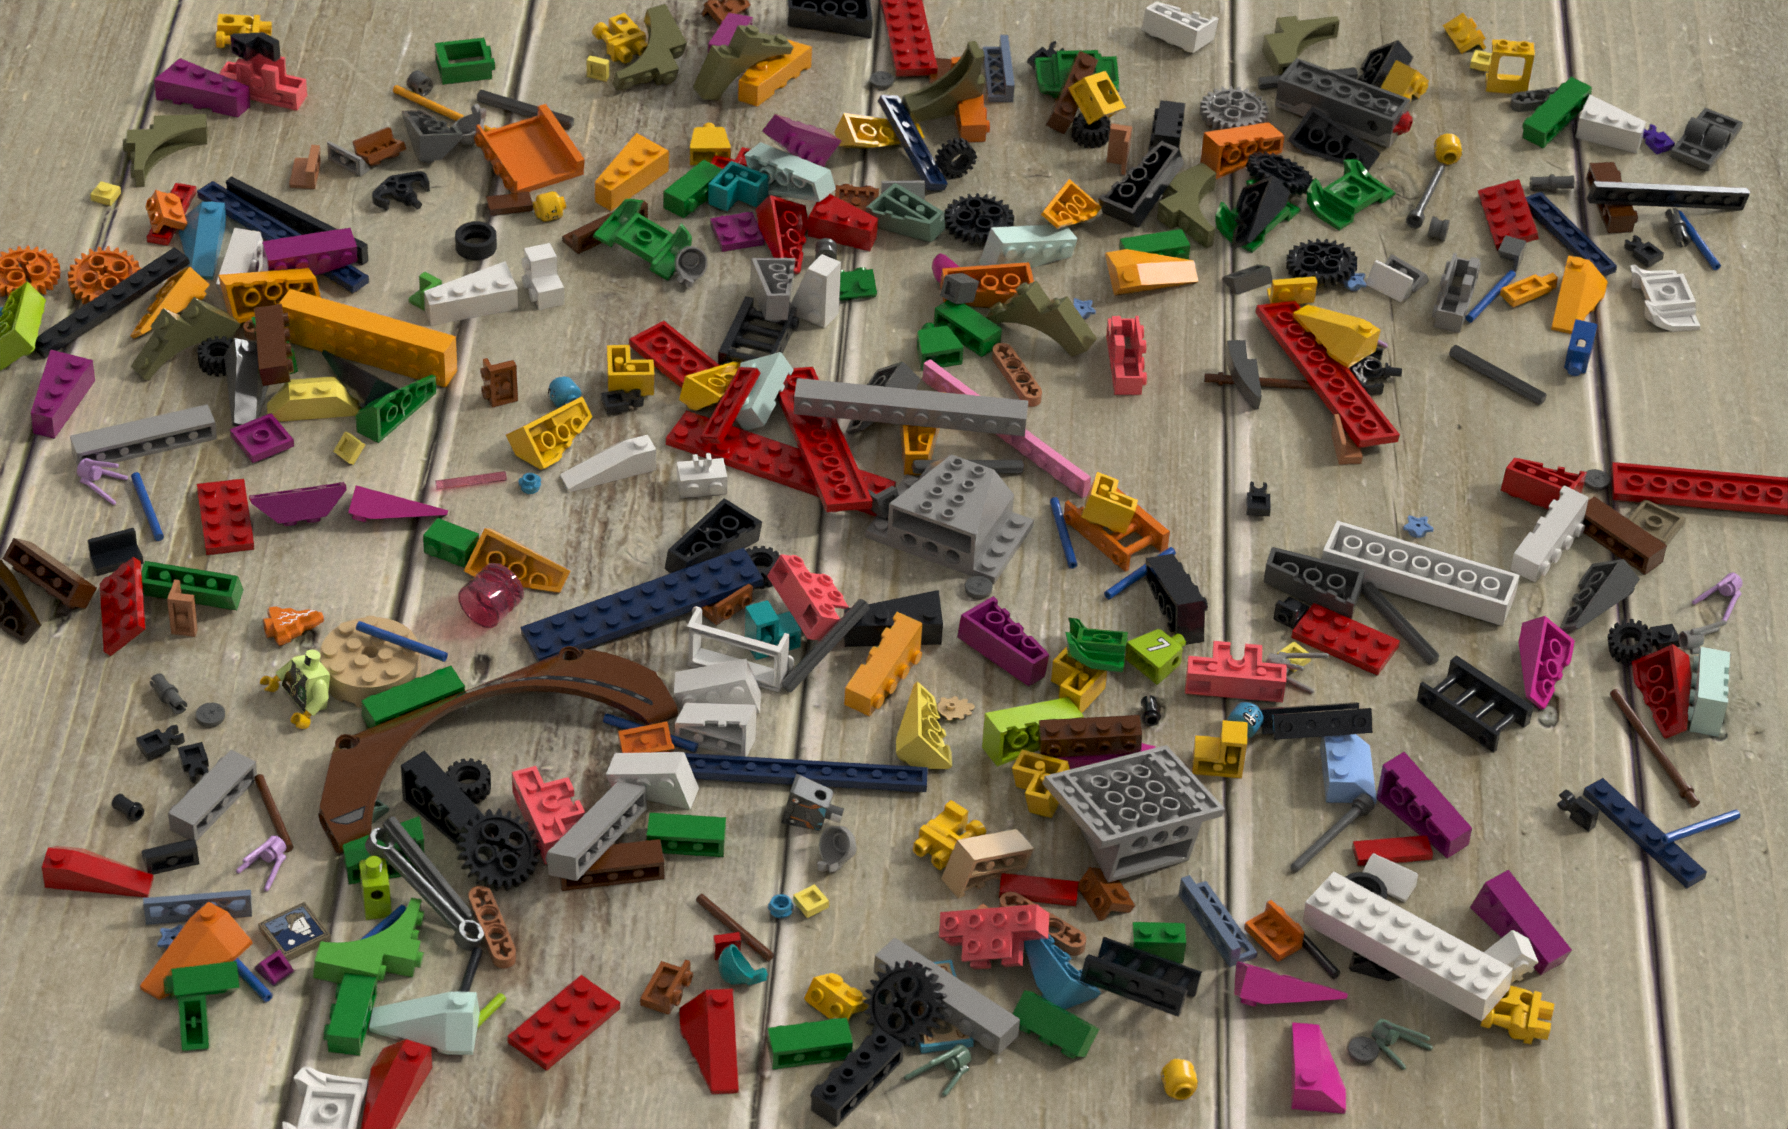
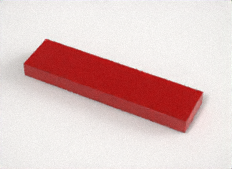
M175 183L170 193L180 198L184 215L197 193V188L193 185ZM163 225L157 234L153 232L151 227L146 236L147 243L168 246L177 228Z
M738 368L700 436L703 443L722 444L761 374L758 368Z

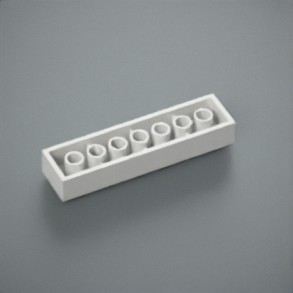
M1340 521L1336 522L1322 554V559L1364 569L1363 584L1371 582L1377 589L1501 626L1504 625L1516 596L1520 575Z
M1333 872L1305 902L1304 924L1480 1021L1488 1015L1510 988L1513 968L1336 872Z

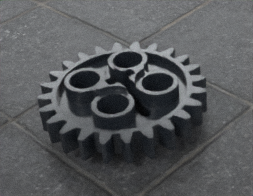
M1258 151L1257 153L1253 152L1252 155L1250 154L1245 166L1247 168L1246 171L1250 172L1249 175L1255 177L1254 180L1261 181L1274 176L1293 196L1296 193L1302 196V193L1306 195L1313 181V176L1309 175L1310 172L1304 170V166H1298V162H1291L1290 158L1284 159L1282 155L1278 156L1274 153L1270 155L1266 151L1264 153Z
M976 193L975 197L968 194L966 199L959 196V201L953 199L952 204H948L944 212L945 229L949 230V235L955 234L954 239L962 238V243L968 240L970 245L978 242L979 246H982V243L987 241L991 228L1014 226L1013 210L1009 209V204L1003 205V200L996 201L995 196L989 199L987 194L983 197H980L978 193Z
M1319 238L1316 239V242H1312L1309 239L1308 244L1300 242V246L1294 245L1293 250H1289L1286 258V269H1288V274H1293V278L1316 277L1317 287L1320 284H1323L1325 288L1328 284L1335 287L1336 282L1344 284V280L1350 281L1351 276H1355L1358 257L1355 256V251H1351V247L1344 248V243L1337 245L1336 240L1330 243L1328 239H1325L1324 242H1321Z
M498 808L495 815L488 809L485 816L478 812L475 818L470 817L467 822L468 825L464 824L462 827V833L457 837L460 843L456 846V850L461 851L457 860H465L461 869H470L467 877L470 878L475 875L477 877L475 884L478 885L483 880L487 888L494 884L495 890L498 891L503 885L506 891H508L512 884L517 888L521 881L526 882L529 875H532L536 870L534 866L539 862V859L536 857L541 851L534 847L539 843V840L531 839L535 830L527 831L526 828L529 823L520 824V815L513 819L511 818V811H508L504 816L500 808ZM484 831L491 832L494 838L488 837ZM509 839L515 840L518 846L512 845ZM478 853L485 855L487 860H482ZM503 862L509 863L512 869L506 868Z
M906 960L904 965L899 961H895V969L890 965H886V974L878 971L879 980H870L874 986L873 990H865L867 994L871 995L870 999L863 1000V1003L869 1005V1009L863 1011V1014L871 1016L866 1021L867 1025L874 1026L871 1032L874 1033L879 1028L903 1043L904 1048L906 1043L912 1048L915 1047L916 1041L924 1044V1035L931 1038L934 1037L931 1029L941 1028L936 1021L937 1019H945V1016L940 1014V1010L948 1007L941 1003V1000L945 999L947 995L939 992L944 987V984L936 983L939 976L934 973L931 974V968L926 966L923 968V964L915 962L913 965V962ZM914 980V988L909 992L908 986ZM892 993V1000L889 1004H886L887 995ZM922 1004H924L925 1010L923 1014L919 1016L918 1009ZM901 1016L902 1023L896 1028V1020Z

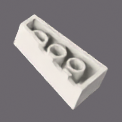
M506 261L424 291L425 313L432 326L517 310V287Z
M1563 486L1560 490L1559 500L1551 502L1545 518L1540 517L1533 533L1529 532L1514 552L1511 571L1533 582H1536L1541 575L1545 576L1550 569V565L1553 562L1557 563L1562 552L1569 550L1573 540L1582 535L1585 529L1583 521L1589 497Z

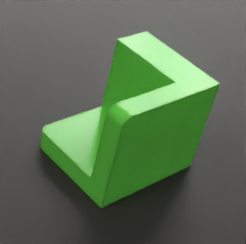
M423 272L419 275L420 290L409 297V303L425 311L424 291L442 285V280L427 272Z

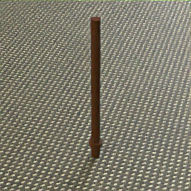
M1223 372L1204 374V382L1217 383L1218 386H1222V384H1235L1231 375H1223ZM1259 377L1260 386L1314 390L1308 381Z
M1618 689L1612 690L1610 696L1679 789L1681 798H1685L1692 808L1698 806L1700 801L1695 796L1693 787L1687 785Z

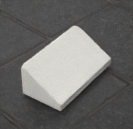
M1376 260L1366 285L1402 303L1411 295L1414 278Z
M1376 854L1371 855L1363 872L1380 878L1387 888V894L1403 902L1408 899L1416 887L1418 878L1416 872Z

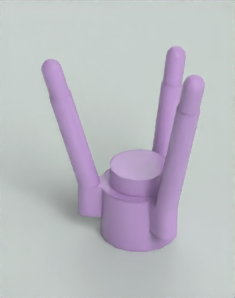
M88 458L83 459L77 467V475L81 477L80 483L89 486L106 501L115 505L116 501L91 481L98 480L102 474L122 480H128V477L101 468H118L119 465L116 463L94 461Z
M1734 572L1729 573L1714 587L1694 599L1692 604H1697L1717 590L1724 596H1732L1722 621H1727L1737 599L1742 594L1739 590L1743 584L1742 579Z
M270 836L264 844L243 858L242 861L244 863L236 869V873H241L260 857L266 862L276 861L264 887V891H269L281 863L286 859V856L283 854L286 850V844L278 836Z

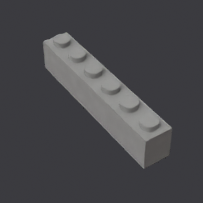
M208 404L70 436L72 454L77 467L85 458L94 461L116 463L217 439L215 420Z
M618 781L548 850L546 863L548 864L549 875L577 881L647 809L646 786Z
M897 938L892 939L875 955L873 973L877 976L878 971L887 973L886 965H890L895 969V961H899L904 965L905 961L909 960L913 962V965L915 962L923 964V968L925 966L931 968V974L934 973L939 976L936 983L944 984L943 989L939 992L947 995L945 999L941 1000L942 1004L948 1006L946 1009L940 1010V1014L945 1016V1019L942 1020L949 1022L963 1034L969 1035L984 1048L990 1049L999 1055L1018 1037L1019 1018ZM914 980L908 986L909 992L914 988Z

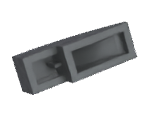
M1227 340L1225 358L1231 378L1239 392L1253 409H1259L1262 395L1257 359H1248L1245 340Z

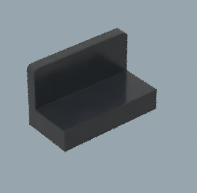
M134 528L95 537L87 541L90 562L97 576L116 571L121 564L126 563L132 557H135L141 561V564H144L143 556L137 545Z
M192 839L141 851L146 871L152 875L199 864L198 847L196 841Z

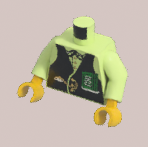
M308 650L306 655L295 656L277 670V675L274 677L263 676L260 679V684L268 685L264 690L269 692H276L280 686L279 682L282 681L281 686L304 712L303 714L295 712L290 719V722L296 724V727L300 729H307L311 723L310 717L312 715L315 716L319 710L327 709L330 674L320 663L321 654L316 650Z

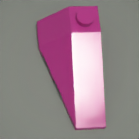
M356 485L348 513L353 514L352 519L366 522L367 518L384 519L447 515L449 510Z
M1546 616L1522 622L1518 642L1526 698L1541 710L1546 708L1555 691L1554 685L1556 681L1561 680L1563 676L1562 670L1570 664L1575 642Z
M1237 961L1234 995L1240 997V1002L1256 1007L1257 1002L1275 1004L1347 999L1348 993L1309 981L1304 982L1289 975H1278V973L1243 962Z
M1292 1022L1291 1109L1345 1114L1346 1088L1319 1024Z

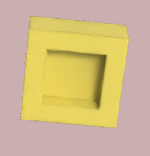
M1475 50L1470 68L1488 72L1492 53Z
M589 56L587 59V77L606 82L609 78V60Z
M101 181L91 192V201L111 206L120 196L121 187Z
M344 432L333 452L346 462L354 465L365 444L351 433Z
M1295 642L1280 650L1285 653H1309ZM1287 658L1290 659V663L1305 666L1311 662V658Z
M815 884L793 895L794 904L807 918L829 908V900Z

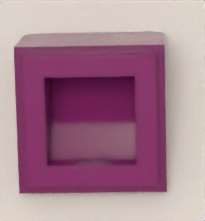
M280 949L254 967L272 986L295 971Z

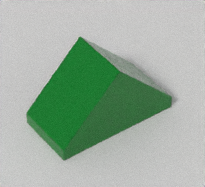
M206 994L178 996L182 1051L209 1048Z

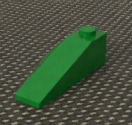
M429 375L370 402L356 414L357 433L377 443L381 442L436 394V376Z

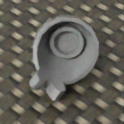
M478 104L471 107L472 114L460 118L453 124L462 133V139L459 141L462 144L475 143L476 125L479 124L484 131L486 109H481Z
M686 246L679 250L674 260L675 270L678 274L676 280L691 288L695 282L694 280L703 276L708 266L707 256L703 250L695 246Z
M830 826L824 830L819 842V852L823 861L817 862L818 871L828 870V872L840 870L842 865L856 854L857 845L855 837L845 826Z

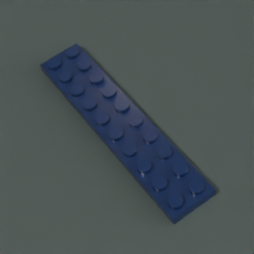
M741 548L521 626V634L536 661L539 662L559 654L561 649L566 646H573L581 651L582 649L593 647L692 611L695 606L701 608L721 601L747 584H750L753 589L763 586L764 581L746 550Z

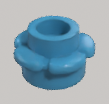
M526 473L522 478H519L518 484L521 486L522 492L534 494L540 489L541 478L534 473Z
M784 894L773 896L768 904V910H770L771 915L777 918L790 916L794 908L790 897Z

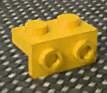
M1464 12L1442 25L1461 54L1477 44L1483 50L1486 48L1483 42L1486 38L1480 29L1475 30L1478 28L1472 17L1468 19Z
M1316 277L1272 280L1271 288L1267 289L1270 303L1296 301L1298 304L1314 303L1317 280Z
M835 973L813 977L804 997L807 1003L829 1019L847 1018L849 1021L851 1014L865 1011L869 1006L863 1003V1000H866V998L862 996L863 994L860 990L843 982V978Z

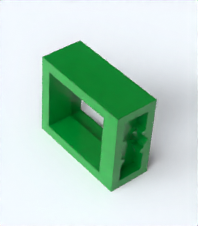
M484 37L435 43V61L442 85L492 79V71L495 70V60L492 58L491 47L486 45ZM482 57L483 59L452 64L448 62V60Z
M237 961L173 968L167 973L168 976L163 978L165 994H170V1000L178 999V996L206 994L207 996L236 992L240 988Z

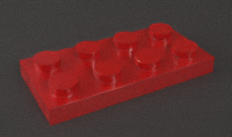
M1520 179L1478 190L1482 208L1497 251L1505 235L1524 240L1526 243L1539 239Z
M665 321L629 338V345L646 360L653 359L654 366L680 388L683 387L685 376L720 366Z
M233 479L197 484L206 555L255 550L245 480Z
M135 557L121 564L115 572L105 577L99 583L103 651L109 656L115 654L145 630L141 561Z
M1313 603L1293 629L1291 638L1377 676L1394 655L1400 644V640L1316 603Z
M580 975L507 1036V1042L548 1071L619 1011L620 1001L583 975Z

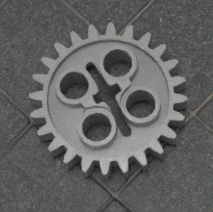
M1229 86V89L1226 90L1224 87H1221V91L1214 89L1213 93L1207 92V96H1203V101H1201L1200 115H1202V121H1206V125H1212L1213 130L1217 128L1222 130L1265 123L1268 118V106H1266V101H1262V96L1256 97V92L1248 93L1249 89L1242 91L1241 87H1238L1235 90L1232 86Z

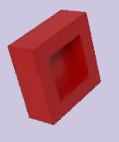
M739 932L713 935V955L715 961L719 959L723 949L731 944L735 945L741 952Z

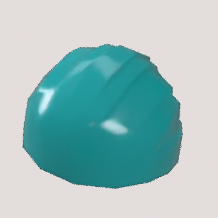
M733 944L724 948L718 959L719 973L727 983L732 985L743 983L754 985L767 980L768 973L766 968L754 970L739 949Z

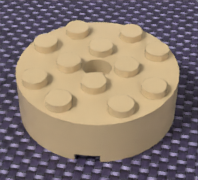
M366 616L343 622L326 636L320 649V662L330 674V695L340 702L345 700L355 703V707L361 708V700L366 699L368 696L379 694L421 676L420 653L356 630L358 621L418 642L413 632L397 621Z

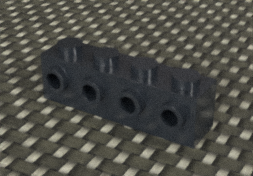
M879 1028L871 1036H866L861 1046L855 1052H850L845 1061L838 1068H834L821 1085L818 1084L814 1087L810 1095L811 1111L837 1127L903 1062L904 1044Z

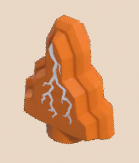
M275 606L267 609L269 618L263 619V626L266 637H274L277 645L282 646L291 642L292 639L301 636L303 631L311 630L324 622L322 612L317 610L296 611L292 608L282 609Z

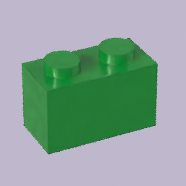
M437 518L423 534L424 553L465 568L479 540V533Z
M1132 922L1130 946L1183 964L1186 949L1185 923Z

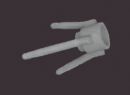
M1723 620L1700 628L1681 631L1678 638L1681 649L1690 650L1691 655L1699 654L1700 646L1704 644L1703 635L1719 631V627L1726 625L1727 621Z
M1280 651L1279 654L1270 653L1266 663L1286 664L1287 674L1289 669L1300 671L1304 669L1303 666L1290 663V659L1287 658H1328L1329 654L1285 653ZM1286 676V682L1311 694L1314 693L1312 688Z

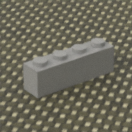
M230 750L224 757H221L216 765L208 773H205L201 780L192 789H189L177 804L171 807L168 813L170 830L187 839L197 841L255 782L254 777L257 775L256 761L233 750Z

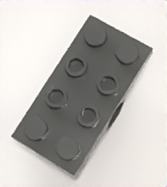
M1704 108L1697 118H1690L1683 136L1671 149L1670 157L1709 171L1740 132L1743 122Z

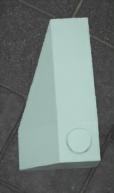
M446 992L374 1007L369 1031L396 1040L404 1038L437 1048V1051L443 1054L473 1055L480 1014L477 992Z

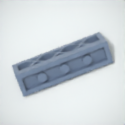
M1000 35L999 47L982 48L984 52L983 62L988 102H1013L1015 84L1008 35ZM988 54H999V55H998L997 57L993 58V57H991V56L988 55ZM993 65H995V66H997L999 69L995 71L994 69H992V68H990V67H992ZM994 78H997L1001 81L999 83H996L992 80ZM999 91L1004 95H992V93Z
M1190 875L1181 878L1179 897L1227 965L1232 967L1236 965L1237 961L1246 962L1257 958V951L1207 881L1196 884ZM1241 947H1243L1247 952L1240 954Z
M251 890L143 898L146 925L187 922L208 901L227 911L232 918L251 917Z

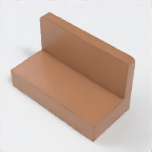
M1111 123L1107 162L1121 164V174L1125 175L1129 162L1132 127Z
M311 145L308 158H295L289 182L290 188H316L321 165L320 145Z
M1334 414L1331 436L1339 465L1362 464L1361 449L1357 447L1342 427L1339 414Z
M174 580L167 598L171 634L195 637L198 628L194 595L181 594L180 580Z

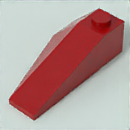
M770 195L756 208L758 227L774 258H795L794 274L798 275L801 271L803 260L802 248L806 243L805 231L808 229L806 205Z
M733 989L705 990L679 1008L680 1033L683 1039H686L690 1047V1053L692 1057H695L711 1094L739 1093Z
M405 1039L381 1050L371 1067L361 1129L397 1128L432 1069L431 1047Z

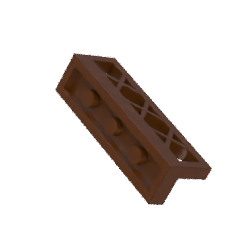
M643 200L639 214L648 219V203ZM613 212L563 235L562 241L577 254L601 244L602 242L594 238L593 235Z

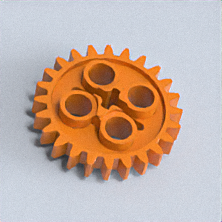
M18 246L15 251L9 248V253L0 252V297L6 294L9 297L11 292L27 282L26 279L39 293L44 295L47 294L46 289L53 290V285H58V279L61 278L60 264L58 259L53 257V253L47 254L46 249L39 252L38 247L30 250V246H27L22 250Z
M99 246L97 252L89 249V255L81 253L82 259H74L75 265H70V271L67 273L68 285L71 294H75L76 300L82 299V304L85 305L140 270L141 267H139L138 260L134 261V255L128 256L127 250L120 253L119 247L111 251L110 246H107L106 250L102 251Z

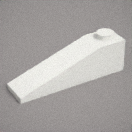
M648 435L618 442L561 473L560 479L569 493L656 470V448Z

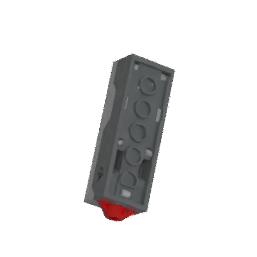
M1298 58L1293 61L1278 80L1276 107L1304 117L1313 106L1355 136L1377 143L1380 146L1389 148L1399 135L1409 132L1413 123V118L1409 114L1411 99Z

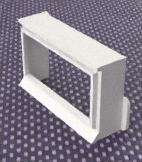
M698 606L693 607L692 617L687 625L689 627V662L687 666L699 668L740 660L701 648V636L773 656L774 669L749 661L748 663L759 687L776 692L781 690V682L793 670L794 666L793 657L788 655L789 634L784 633L778 646L702 625V609Z

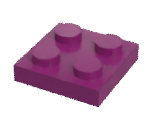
M753 212L710 218V226L722 252L764 245V237Z
M272 413L230 429V437L252 463L294 447V439Z

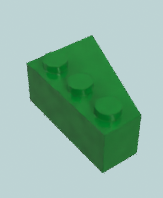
M420 816L400 823L425 854ZM369 835L343 844L348 885L360 883L359 862L372 856L365 848V842ZM377 840L378 845L386 847L382 841ZM395 842L394 848L418 871ZM386 860L388 878L402 877Z

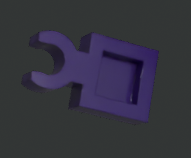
M1650 124L1649 130L1644 129V143L1656 155L1671 151L1675 146V142L1663 131L1658 133L1656 131L1655 125Z

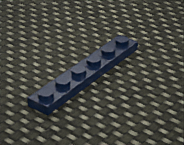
M880 95L878 103L921 181L925 180L926 190L944 191L948 183L899 96Z
M1542 192L1526 197L1530 212L1576 257L1590 260L1603 276L1616 273L1617 265Z
M1604 778L1584 788L1583 795L1686 889L1705 879L1707 871L1675 842L1663 844L1661 835L1665 833Z

